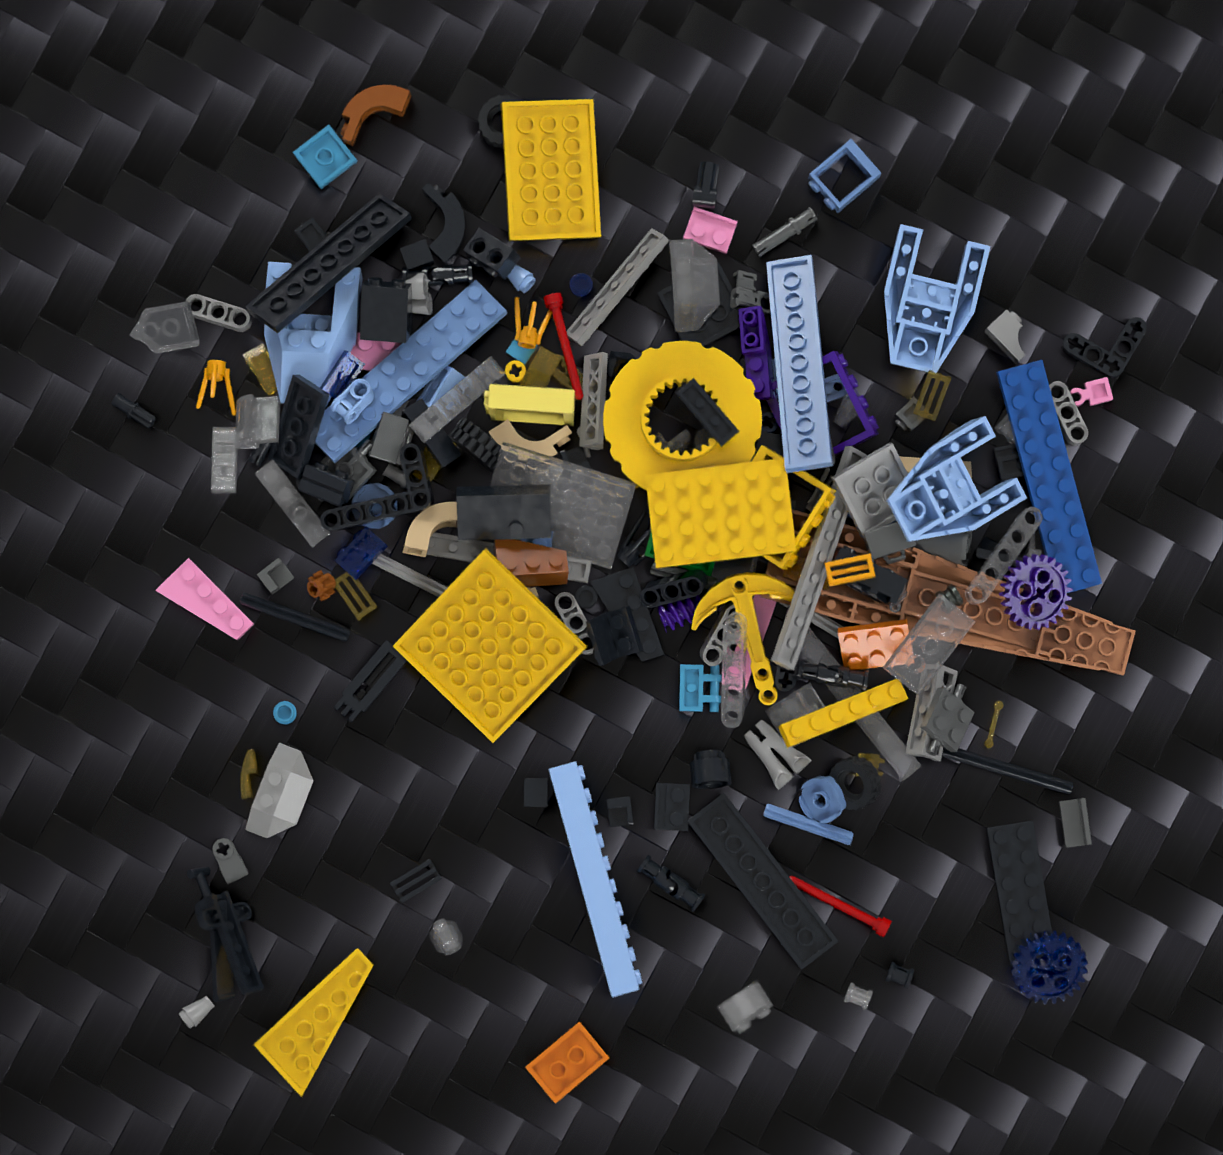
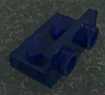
M366 526L354 535L353 541L348 546L343 547L338 552L335 561L357 580L388 546Z

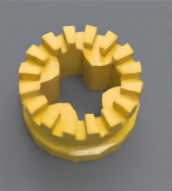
M514 360L507 364L505 373L510 381L520 382L525 377L526 368L522 362ZM514 365L517 368H522L518 377H515L514 374H509Z

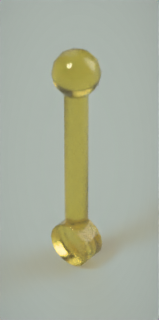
M1001 701L994 703L995 712L988 739L985 741L987 748H992L994 745L992 740L999 712L1003 708Z

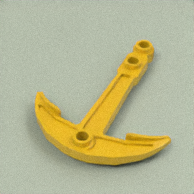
M738 573L724 578L706 592L695 609L691 629L696 631L700 623L717 610L718 605L732 601L751 659L750 667L755 686L760 690L759 700L764 705H772L777 700L778 692L773 686L774 677L769 659L765 655L752 596L769 594L770 598L791 602L795 591L783 581L767 574ZM737 581H742L744 586L738 588L736 587L735 583ZM763 668L767 671V673L765 675H760L758 672L759 669ZM770 690L773 695L767 697L764 695V692Z

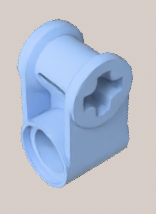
M356 379L341 395L335 398L330 409L333 412L339 413L344 418L346 424H351L372 402L374 398L373 390L366 380ZM360 389H367L364 395L357 396V392Z

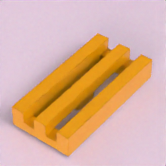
M871 553L824 563L829 587L875 578ZM865 560L868 562L865 565L831 571L830 569L831 567ZM869 569V573L849 576L833 580L832 578L833 576Z

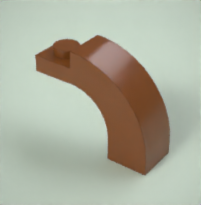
M377 85L367 88L353 97L342 113L344 120L349 121V123H344L341 131L344 144L353 147L362 122L374 112L387 111L403 117L411 98L410 91L393 85Z

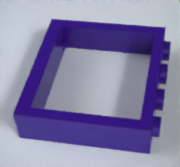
M833 351L822 357L823 365L832 361L866 430L833 447L834 455L837 456L844 452L845 446L855 447L878 435L877 429L879 427L875 417H870L866 409L869 407L864 395L860 396L856 389L859 385L853 374L849 375L846 369L848 366L847 360L843 354ZM776 380L772 382L773 399L766 401L781 429Z

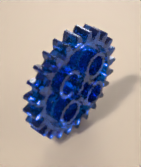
M1054 930L1051 936H1048L1046 931H1044L1042 938L1034 934L1035 940L1033 942L1027 938L1026 942L1028 945L1026 947L1019 945L1022 953H1014L1018 961H1012L1011 964L1014 969L1011 972L1013 977H1015L1013 980L1016 986H1018L1021 993L1025 992L1027 999L1033 996L1034 1001L1037 1003L1042 998L1044 1004H1047L1048 999H1052L1053 1003L1056 1004L1057 997L1065 1001V994L1074 996L1072 989L1080 990L1078 982L1086 981L1082 975L1088 973L1085 967L1088 965V961L1084 958L1086 954L1083 949L1081 950L1080 943H1075L1072 936L1067 939L1066 934L1063 932L1058 937ZM1044 954L1043 957L1036 958L1037 955ZM1067 955L1064 960H1059L1061 956ZM1036 975H1041L1040 978L1036 980L1032 979ZM1058 977H1064L1060 981H1055Z

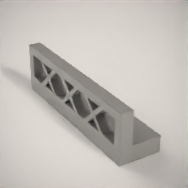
M604 352L584 356L582 389L584 396L582 398L579 446L594 450L603 449V413L606 400L608 353Z
M922 664L905 754L941 761L943 746L940 745L936 756L927 753L932 740L928 733L920 726L938 688L944 687L954 694L958 671L941 664ZM944 673L949 674L946 685L943 682Z

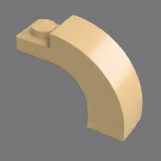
M508 419L488 432L491 438L502 446L509 456L522 461L533 462L546 460L557 455L558 453L553 446L555 444L558 447L562 446L570 440L568 436L572 434L566 425L544 440L529 441L522 438L515 431Z
M456 502L438 503L423 510L409 527L403 553L426 557L429 540L433 533L444 527L457 528Z

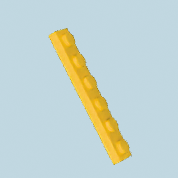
M897 678L778 726L787 748L904 702L908 697L900 679Z

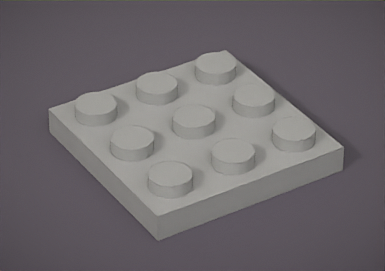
M890 442L831 477L861 538H864V533L886 526L896 520L887 499L908 473L893 443Z

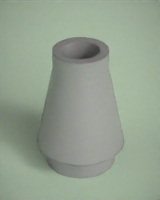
M205 996L183 1007V1011L179 1013V1016L190 1029L193 1026L196 1027L215 1006Z

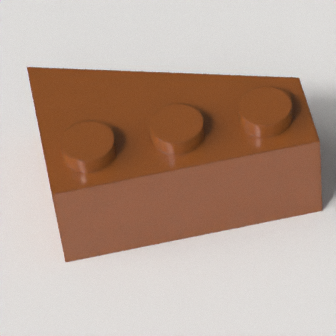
M494 539V557L525 587L567 584L569 570L565 550L515 539Z

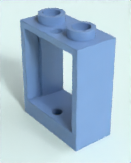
M850 139L809 174L808 179L810 182L808 184L816 193L820 192L825 197L823 201L829 209H835L837 212H840L879 179L881 172L855 142ZM847 154L865 174L867 179L839 202L818 177Z

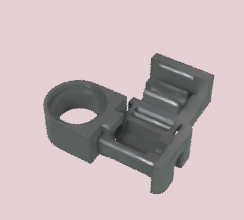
M740 270L733 273V277H737L736 288L731 290L730 307L734 309L738 305L744 307L761 305V299H765L769 303V309H763L764 316L770 314L769 293L756 291V288H754L757 274Z

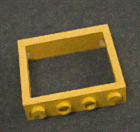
M761 445L751 462L784 457L770 448ZM805 470L793 473L816 486L824 493L795 538L796 552L786 553L783 559L776 554L763 556L785 570L795 565L799 557L797 553L800 548H804L811 538L809 534L813 527L817 528L823 519L821 514L835 500L834 493L836 490Z

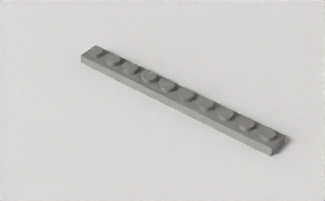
M845 446L836 474L868 455L852 446ZM834 482L831 487L836 490L834 493L835 500L822 513L823 519L816 529L771 659L774 663L788 670H794L827 576L824 563L832 561L848 515V510Z

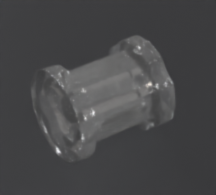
M850 983L844 1002H852L866 1010L873 991H866Z

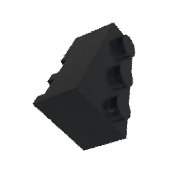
M843 546V548H836L832 561L858 555H856L855 550ZM865 560L831 567L830 569L831 571L865 565L868 562ZM872 560L875 578L844 584L881 605H896L908 579L897 575L888 568L877 565ZM869 569L833 576L832 578L840 579L849 576L869 573Z

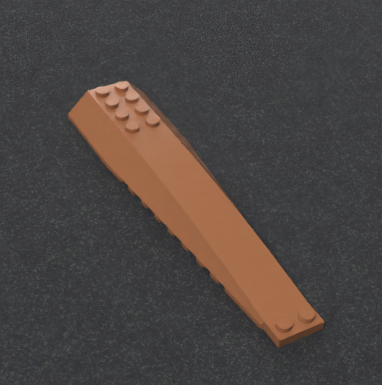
M791 509L796 538L810 514ZM844 524L836 548L847 546L855 550L858 556L868 554L864 540L861 538L857 528ZM813 527L809 534L811 536L810 541L804 548H800L797 556H799L798 560L792 568L789 567L787 570L781 569L768 560L765 574L783 581L795 591L817 528ZM914 547L905 549L906 558L904 560L889 565L885 563L883 557L874 559L877 565L888 568L897 575L908 579L896 605H881L844 584L829 587L826 576L814 611L818 614L860 625L907 619L909 633L912 635L1097 671L1103 670L1121 676L1125 674L1135 635V630L1114 625L1109 620L1067 605L1068 609H1061L1063 617L1055 616L1056 624L1049 621V628L1042 627L1041 625L1040 630H1036L1033 627L1029 630L1024 628V626H1018L1016 622L1009 620L1011 615L1004 613L1008 606L1000 604L1005 600V597L999 595V593L1005 591V588L1001 587L1000 584L1006 583L1005 581L992 578L981 572L968 569L965 566L954 564L944 558L928 554ZM899 551L887 556L888 559L901 556V553ZM786 553L776 555L783 559ZM953 584L961 595L963 604L952 607V611L946 613L939 604L935 593L938 591L943 592L947 589L948 585ZM1019 588V594H1021L1023 588ZM761 594L762 598L783 603L786 605L791 604V602L786 600L770 598L769 594ZM1034 603L1030 607V613L1033 612L1035 608Z

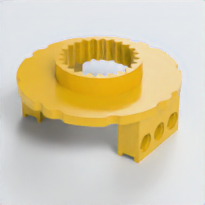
M666 342L658 349H653L652 347L646 349L638 359H631L615 377L609 389L611 397L605 401L604 435L606 441L611 444L610 454L612 458L621 464V471L632 481L635 489L640 487L647 491L645 475L751 461L756 451L754 444L760 439L761 404L760 400L754 396L755 387L751 379L745 378L743 374L744 369L726 353L714 347L704 348L698 342ZM694 378L707 394H711V399L717 402V406L736 426L739 433L722 447L715 439L709 438V446L701 445L700 452L695 448L691 455L688 451H684L683 455H680L678 450L671 454L669 447L664 450L661 449L662 443H654L655 435H649L651 427H647L649 418L645 416L649 415L650 409L647 407H652V399H657V391L663 393L665 386L671 389L673 383H676L678 387H681L683 382L687 384Z

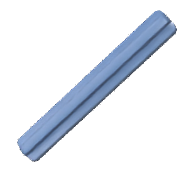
M767 804L765 807L764 817L850 845L852 842L853 832L827 823H818L820 821L811 820L807 816L771 804Z

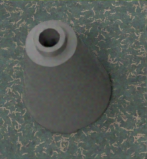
M972 531L916 540L914 548L944 558L954 564L967 566L969 559H966V553H970Z

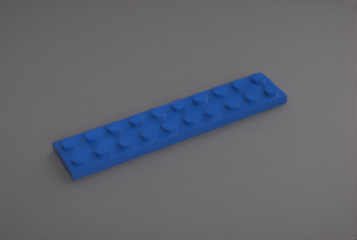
M1043 360L996 372L1045 555L1048 558H1055V563H1062L1061 569L1068 571L1064 578L1072 580L1067 584V587L1073 588L1071 592L1102 584Z

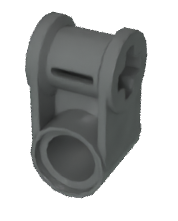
M226 838L218 839L214 843L212 850L227 884L248 875L249 872L246 865L238 854L233 842ZM221 842L224 845L230 846L227 850V855L219 853L217 850L220 848Z

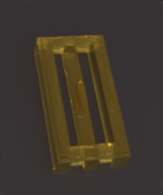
M929 369L913 414L936 421L951 377L943 376L941 373L937 374ZM931 378H934L935 382L924 411H921L920 408ZM940 381H943L944 384L933 414H929L928 412Z
M351 569L335 580V588L358 620L378 608ZM350 576L371 606L366 608L346 579ZM343 581L363 610L361 613L357 611L340 587L339 583Z

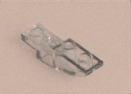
M273 459L254 473L311 547L330 534L328 530L322 527L320 519Z

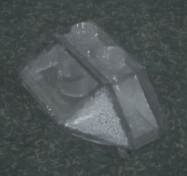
M693 239L669 240L675 332L698 331L720 305L717 258Z

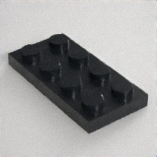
M301 375L292 376L268 456L270 461L297 479H302L305 466L309 464L330 395Z

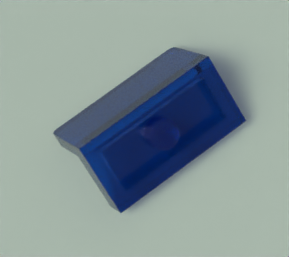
M344 350L320 388L330 394L331 400H335L357 378L365 363Z

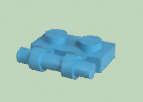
M680 664L679 711L703 712V703H710V712H719V703H721L719 682H722V675H719V665L710 666V674H703L704 665ZM703 682H710V695H703Z

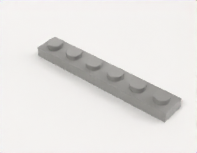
M652 228L567 330L569 339L581 346L584 345L612 309L620 302L621 298L634 285L640 275L649 267L654 258L663 250L669 241L665 235Z

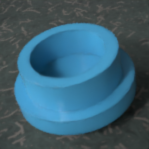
M288 701L279 702L273 710L275 720L284 725L292 723L297 715L295 706Z

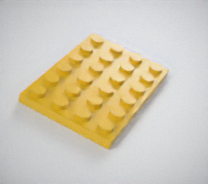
M593 99L502 102L509 241L600 238L601 226Z
M784 458L645 475L656 569L796 552L788 477Z

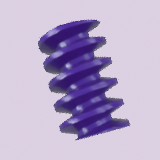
M702 594L701 596L692 597V599H684V602L681 600L676 601L675 606L672 603L666 604V609L662 605L658 606V613L665 631L666 626L675 630L676 622L681 627H684V619L691 624L695 609L703 597Z

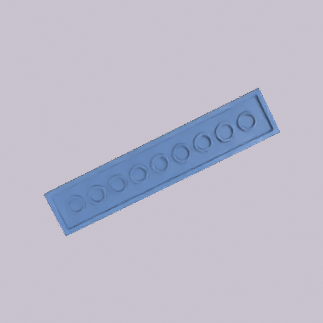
M812 255L766 262L786 473L830 467L833 466L813 258Z
M475 280L412 334L407 343H402L362 378L371 386L374 398L354 422L346 424L344 418L339 413L333 412L330 406L324 411L315 444L335 464L378 426L383 412L393 414L506 316V309ZM360 389L357 392V396L364 395L367 389Z

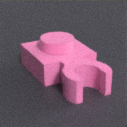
M1108 377L1084 383L1085 390L1074 388L1070 391V394L1077 393L1080 395V400L1075 401L1076 406L1082 405L1085 400L1089 401L1090 406L1113 400Z

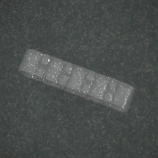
M490 356L417 417L409 427L425 443L478 399L489 388L490 384H494L496 379L499 381L506 373Z
M1029 507L1022 510L966 588L965 598L970 604L977 605L983 603L991 595L1003 578V575L1007 572L1008 567L1012 565L1041 524L1042 513L1038 508ZM1027 512L1035 516L1034 524L1026 522L1025 515ZM1013 531H1018L1022 535L1020 543L1012 540ZM1000 550H1005L1008 553L1009 559L1007 562L999 559L998 553ZM987 569H992L996 575L993 581L986 578L985 571ZM974 587L982 591L980 600H976L972 596V589Z
M739 612L731 613L723 627L721 721L729 728L739 726L745 713L747 619L745 615ZM730 622H738L741 628L733 629L730 626ZM730 644H736V645H738L739 648H740V651H738V652L732 651V650L730 649L729 645H730ZM734 666L738 668L740 673H731L729 667ZM735 689L738 691L739 695L732 696L731 694H729L728 690ZM735 711L738 717L731 718L727 712Z

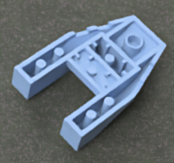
M900 224L884 289L890 364L936 374L975 312L990 246L971 241L966 243L955 285L912 274L923 229Z
M268 262L266 288L288 271L292 264ZM355 267L335 284L332 316L300 314L279 333H276L264 324L265 341L281 404L285 403L292 376L301 375L330 394L327 402L328 405L341 372L345 368L348 357L357 340L363 278L361 268Z
M986 416L970 420L931 446L887 499L908 542L975 530L1027 499L1017 478L1002 481L979 495L961 459L963 455L996 437Z

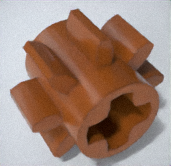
M319 570L308 578L307 590L312 597H320V600L323 601L335 593L333 589L336 586V582L331 574L326 573L323 575L322 570Z

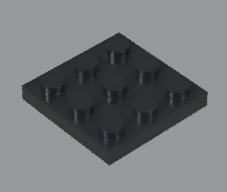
M719 262L657 292L681 341L698 342L705 347L740 329L739 309L743 307L740 305L734 309L730 307L731 290L733 288Z

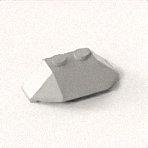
M281 743L278 744L254 799L245 830L269 838L297 825L314 781L300 750Z

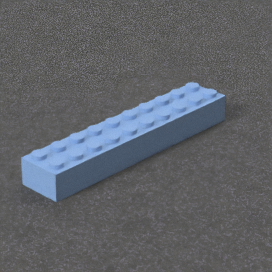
M575 761L550 768L551 779L611 995L615 997L639 990L638 985L642 984L639 969L634 970L632 965L636 958L633 947H627L626 939L630 938L626 924L621 925L619 916L623 915L620 901L615 902L613 893L617 892L614 879L609 880L607 870H611L608 857H602L600 848L605 846L601 833L596 834L594 825H598L595 810H589L588 803L592 802L588 788L584 789L582 785V780L586 779L582 765L577 766Z

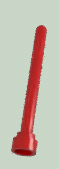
M552 293L543 298L546 308L552 312L572 389L575 392V398L581 400L584 394L561 313L562 295L561 293Z
M789 876L799 890L872 926V929L876 931L875 934L884 938L892 922L885 917L875 918L795 876Z

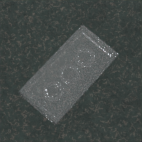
M939 594L883 666V669L919 696L976 621Z

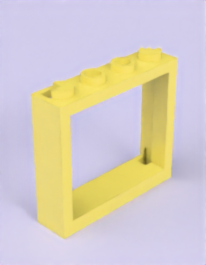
M490 384L489 390L484 392L486 414L490 415L492 421H506L508 419L510 422L574 425V390Z

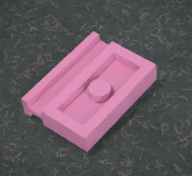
M694 207L683 239L727 254L738 221Z

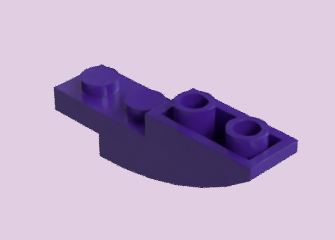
M762 306L739 309L742 354L745 355L746 377L753 382L755 387L754 396L758 400L773 399V363Z

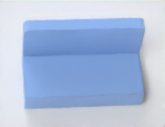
M447 366L426 384L423 393L417 401L422 398L430 410L442 418L448 419L470 380L454 368Z

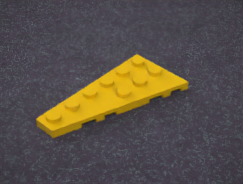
M359 948L352 952L254 1044L301 1097L374 966Z

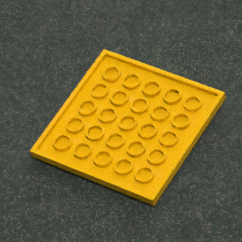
M485 548L403 634L393 647L494 743L575 660L587 645Z

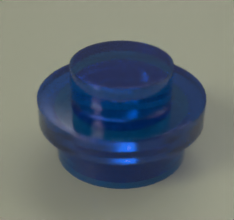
M578 273L571 278L570 289L573 294L586 296L591 292L593 283L587 274Z

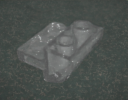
M253 394L242 396L237 400L234 444L237 450L259 448V444L279 441L280 399L278 396L255 398Z

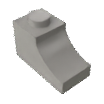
M1006 309L985 330V333L1017 365L1025 356L1018 342V332L1022 328L1021 319L1013 311L1010 313Z

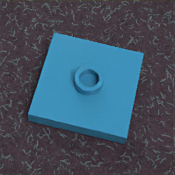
M330 125L326 126L293 152L294 156L320 189H323L357 162V159Z

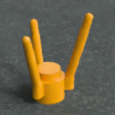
M515 297V340L518 341V346L522 348L534 349L536 345H540L541 337L551 318L552 312L548 310L537 333V329L533 327L537 303L534 301L530 311L528 326H524L523 330H521L519 298Z
M207 361V368H204V377L196 408L200 409L208 379L211 381L210 397L214 398L216 381H223L224 377L231 413L235 416L236 409L229 377L230 369L226 368L225 361Z

